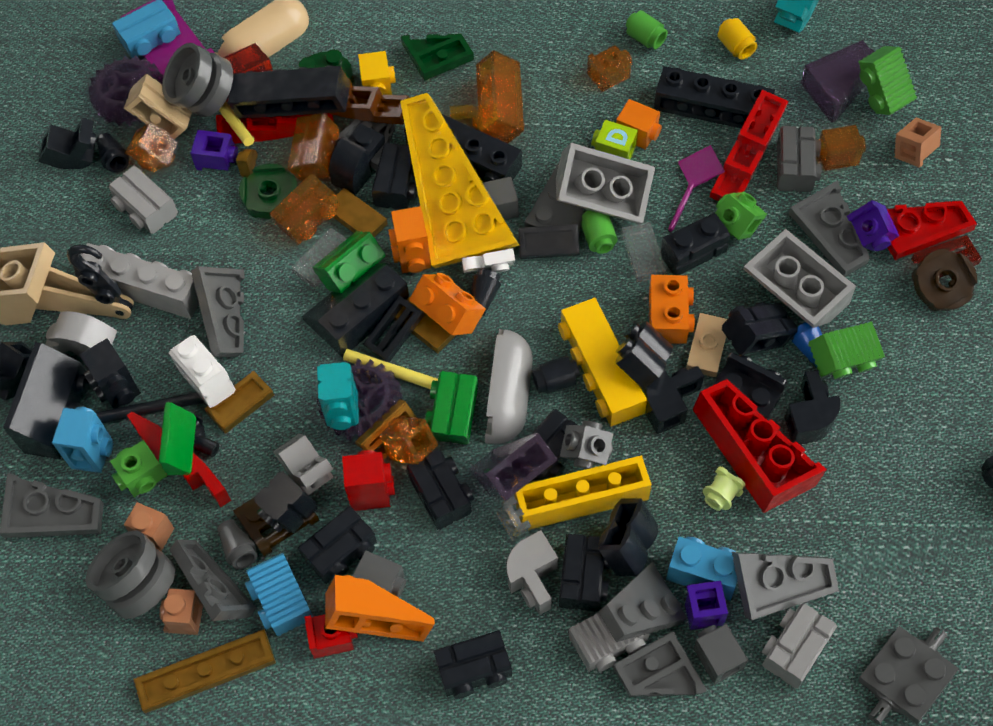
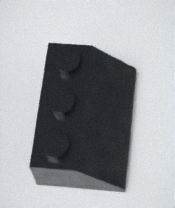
M377 263L357 281L351 282V286L342 293L331 292L304 314L302 319L343 357L346 349L352 350L371 334L399 295L406 300L409 298L407 282L387 264Z
M39 342L34 344L3 428L24 454L60 460L61 454L52 444L63 408L76 409V407H80L83 393L88 391L90 383L83 374L86 370L81 362Z

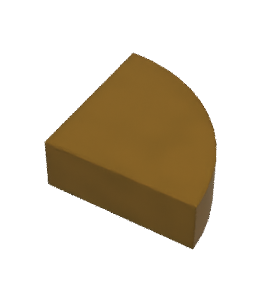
M244 149L243 152L240 151L237 155L236 163L242 177L246 176L247 178L253 173L252 169H254L257 159V152L254 149Z

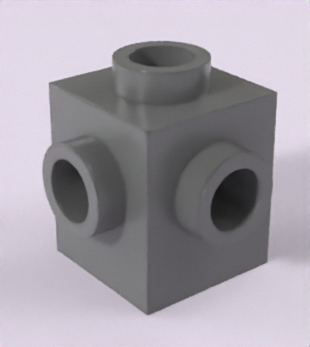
M584 420L582 425H566L560 457L573 460L575 467L591 469L594 465H607L613 450V433L601 430L602 424Z

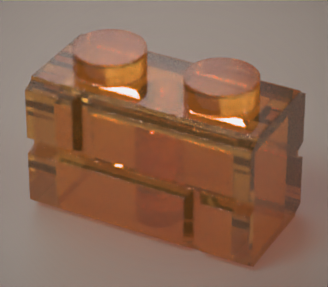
M326 114L297 117L287 169L303 182L314 180V178H329V163L334 151L335 141L339 138V129Z
M310 174L269 215L274 223L299 245L303 240L311 239L316 233L317 227L324 220H329L335 216L340 203L331 189L316 176Z

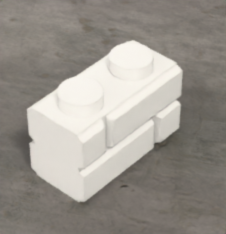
M195 335L188 337L170 349L169 354L179 372L210 408L215 407L235 392L236 389L226 370Z

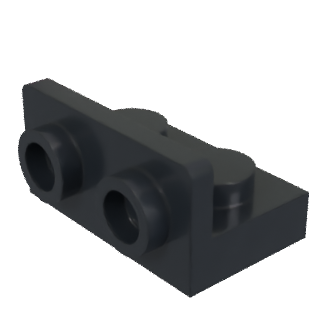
M730 352L726 365L713 385L728 379L758 406L757 411L768 420L783 395L787 380L782 378L778 372L755 364L745 355H737Z

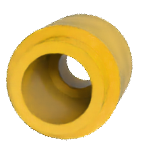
M739 18L727 19L720 25L717 37L734 57L743 60L755 52L757 49L756 38Z

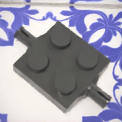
M899 626L858 680V682L872 691L879 701L868 714V718L871 721L881 711L874 722L877 725H881L882 721L892 710L903 714L917 725L920 723L959 670L957 666L941 656L937 650L945 638L948 637L944 630L939 635L941 628L935 627L926 641L917 639Z

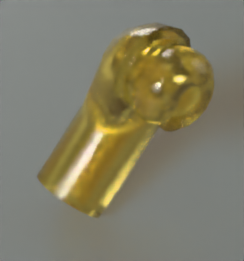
M470 104L450 106V116L452 119H473L474 128L487 127V117L489 116L486 110Z

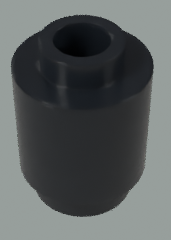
M567 355L538 364V368L531 370L532 378L539 394L543 392L550 394L576 385V378L580 377L576 361L574 359L569 360Z

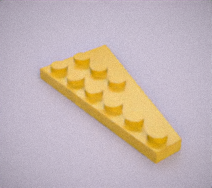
M428 93L401 100L400 103L419 203L428 238L431 266L439 268L461 262L462 258L481 256L485 253L520 246L432 97Z

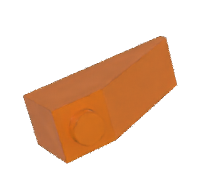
M335 575L325 593V629L424 642L435 625L433 617L366 579H359L350 575Z

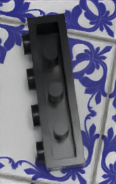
M332 65L319 68L302 67L292 70L248 71L246 73L233 74V83L227 103L239 119L346 112L350 81L341 66Z
M663 66L655 94L654 109L742 128L761 91L765 90L775 94L776 89Z
M442 114L483 183L511 177L513 181L522 167L521 149ZM404 129L406 145H408L406 129Z

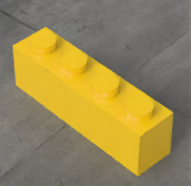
M596 298L561 310V323H558L559 332L564 341L569 340L572 359L576 361L577 366L581 365L585 373L583 374L584 384L589 392H594L597 398L595 400L596 408L601 418L606 417L610 427L645 414L647 399L641 387L616 364V359L619 355L616 350L620 345Z
M641 455L514 487L515 505L522 529L527 531L613 509L620 499L642 498L643 501L649 500L651 482Z

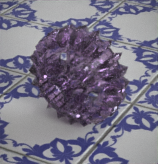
M125 55L120 61L114 58L113 63L110 65L104 63V69L96 70V77L90 78L91 86L88 88L92 106L96 109L97 114L101 118L104 117L108 123L115 121L120 126L126 121L131 126L132 122L137 120L142 124V121L137 116L124 109L130 89L145 74L156 79L160 84H162L163 75L160 74L154 63L150 64L146 58L140 61L136 55L131 60Z
M357 358L355 365L351 366L357 392L364 403L363 408L360 401H358L359 423L345 430L333 429L337 436L345 432L346 439L349 441L354 435H358L359 438L369 428L372 429L373 424L377 420L382 421V415L391 413L389 409L398 404L397 401L399 399L403 400L402 393L400 392V383L395 380L394 373L392 371L386 372L385 366L382 363L375 367L371 359L366 365H362L361 360ZM317 399V404L320 407V417L325 419L319 399ZM383 400L381 406L371 414V410Z

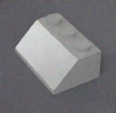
M570 143L561 153L556 175L557 201L637 224H643L655 167Z
M787 229L780 233L743 268V270L813 328L830 323L850 304L856 285Z

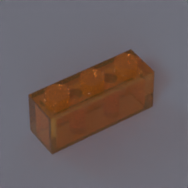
M493 50L476 64L479 131L509 143L524 132L520 62Z

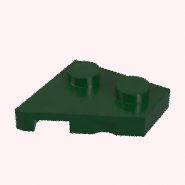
M428 34L426 39H410V35L401 36L403 47L424 81L474 60V53L462 34H447L445 36Z

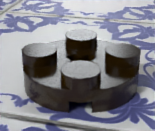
M939 249L922 258L913 270L912 279L915 291L922 302L932 311L955 310L972 299L974 285L977 284V273L974 265L965 255L961 253L956 254L949 251L950 249ZM940 273L943 276L949 275L951 277V281L948 282L950 288L941 285L939 282Z

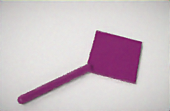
M711 145L678 161L689 185L668 227L669 231L674 230L693 188L725 172Z

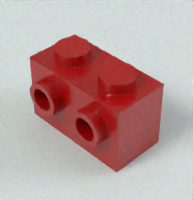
M363 450L358 452L357 455L342 456L344 488L350 506L355 511L391 507L390 495H395L394 476H392L391 463H384L382 452Z

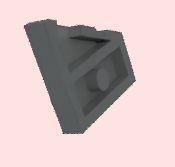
M673 631L612 666L629 697L701 695L707 691Z

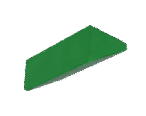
M166 402L164 407L159 463L167 475H189L192 472L196 416L171 402Z

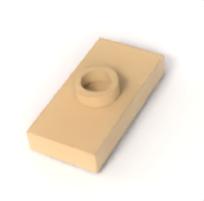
M700 313L686 366L688 370L699 366L703 375L717 376L726 335L721 329L727 319Z

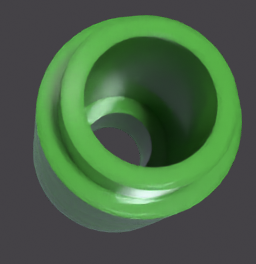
M642 10L632 13L626 21L627 35L647 48L658 49L668 35L664 24Z
M587 210L582 215L581 226L589 249L599 254L611 251L618 239L610 216Z

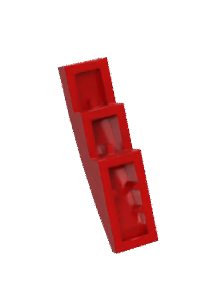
M765 90L761 91L724 163L723 169L725 172L719 175L710 192V198L719 201L726 194L745 192L789 103L788 100Z
M329 113L240 119L254 138V142L303 135L334 125L333 114ZM216 115V132L231 134L234 144L243 143L222 115Z
M130 412L127 414V417L141 439L145 441L159 461L162 428L142 416ZM193 453L192 472L189 475H182L191 489L194 491L204 484L220 508L232 501L225 487L213 472Z

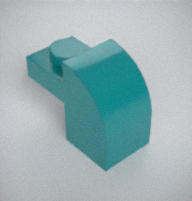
M778 0L775 6L778 13L774 23L800 33L812 16L819 0Z

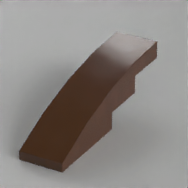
M350 81L346 112L329 114L375 123L403 125L404 119L400 101L409 98V96L382 95L379 87L353 86Z

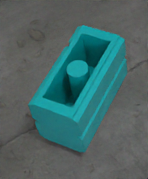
M347 362L320 364L317 367L318 399L327 426L336 430H345L351 426H356L359 423L358 393L351 365Z

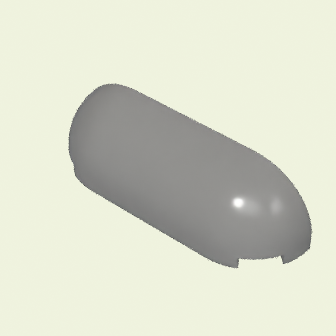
M499 329V333L496 336L486 416H488L485 433L486 444H501L512 440L522 431L526 422L533 355L529 344L521 335L506 329Z

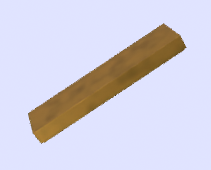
M263 629L134 678V683L142 711L146 714L273 665L276 661L267 633Z

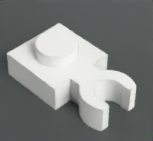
M513 248L485 253L481 256L462 258L464 273L474 272L478 269H491V271L496 273L510 270L509 266L514 265L515 262Z

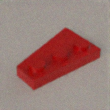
M962 201L926 203L922 207L908 208L906 204L895 205L893 209L887 210L898 231L899 237L892 240L891 245L887 248L893 258L897 260L971 232L975 229L977 223Z

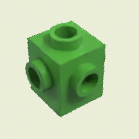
M746 192L724 195L716 205L717 211L715 212L728 229L730 236H734L738 240L750 238L767 215L756 205V199Z
M144 440L133 447L123 449L117 454L116 458L110 461L116 470L111 476L121 491L128 488L133 497L149 492L155 487L157 482L167 477L164 469Z

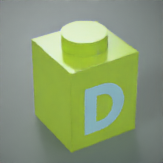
M605 120L601 130H595L591 146H594L595 150L631 160L637 144L638 130Z

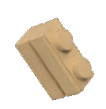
M145 74L132 86L124 106L125 110L137 116L139 120L169 141H173L186 130L192 114L187 108L178 107L165 100L162 84L148 74Z

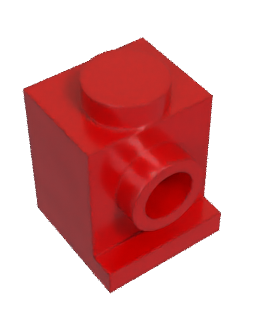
M325 614L314 617L311 615L304 616L309 650L314 659L354 650L352 639L358 638V633L337 630L333 634L325 633Z

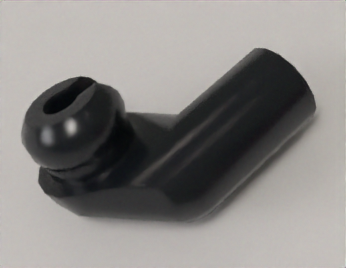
M194 414L196 416L194 450L214 457L219 450L220 444L206 438L203 419L201 416Z

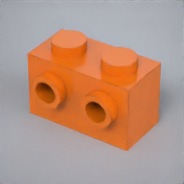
M421 206L391 211L394 229H388L394 263L400 262L402 273H419L424 269L431 268L428 238Z
M443 273L423 274L409 299L451 335L472 334L486 310L471 294L462 290L449 276Z
M651 275L649 285V324L670 344H687L688 333H694L695 325L694 314H689V306H693L694 288L688 287V275Z

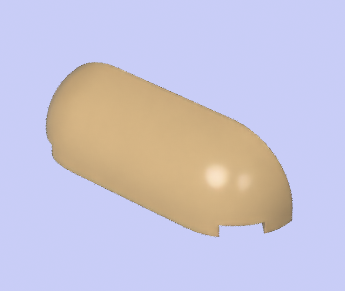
M274 0L222 36L224 42L215 54L229 60L233 67V72L250 70L300 37L306 31L309 24L308 12L299 0Z

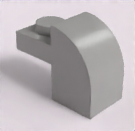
M64 311L60 312L57 322L49 327L46 333L47 341L45 345L61 353L71 351L80 356L79 354L106 338L113 344L117 330L92 316Z
M299 433L273 451L292 480L307 495H310L333 478L330 472L333 470V467L326 458L318 455L306 435Z
M542 530L517 543L511 550L507 560V582L511 594L524 588L520 590L524 601L529 608L534 606L539 615L551 609V597L540 578L558 569V557Z

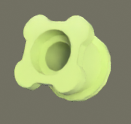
M720 466L715 471L717 475L714 477L713 483L710 486H705L703 489L705 502L711 508L718 511L721 509L729 510L732 506L731 501L735 496L740 497L743 494L742 489L745 486V482L741 478L734 476L727 469Z

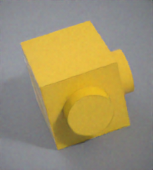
M386 51L358 54L362 86L379 87L382 95H392L391 83H396L394 66H388Z

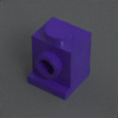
M197 130L190 154L196 170L202 171V168L228 171L230 163H236L238 147L234 145L231 134Z
M871 200L847 215L848 220L852 222L863 248L871 251H881L889 247L892 240L899 237L886 206Z
M721 580L687 585L688 595L685 608L690 630L703 629L712 625L716 627L723 626L728 610Z

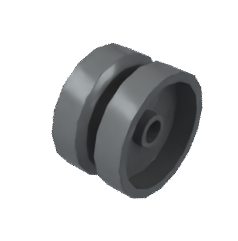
M186 43L176 50L165 69L162 81L164 98L171 104L187 108L197 115L210 117L218 112L227 100L233 83V67L230 61L215 53H209V51L196 44Z
M138 530L128 531L115 537L98 552L88 567L85 581L87 588L97 597L106 601V605L123 619H132L145 614L158 604L173 583L176 570L174 563L163 552L156 549L155 544Z

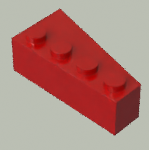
M726 379L700 391L693 411L738 477L745 482V487L762 512L765 513L816 487L827 469L820 462H813L804 453L806 450L796 441L792 443L779 431L781 427L772 419L767 420L757 411L758 406Z

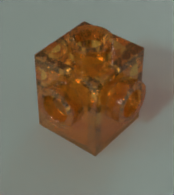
M148 123L136 130L125 153L135 159L142 168L155 172L172 164L176 157L174 150L178 142L171 138L165 130L157 128L152 123Z
M399 416L389 423V427L379 435L385 445L386 454L396 462L419 464L438 446L427 421L423 418Z

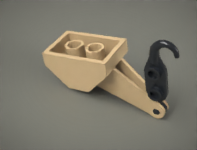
M45 242L0 248V324L31 323L35 309L60 312L72 311L82 314L128 319L131 315L134 301L130 297L121 294L118 284L109 278L98 263L86 261L80 255L84 253L101 259L102 254L93 247L77 244L67 250V258L74 267L76 277L51 267L55 252Z

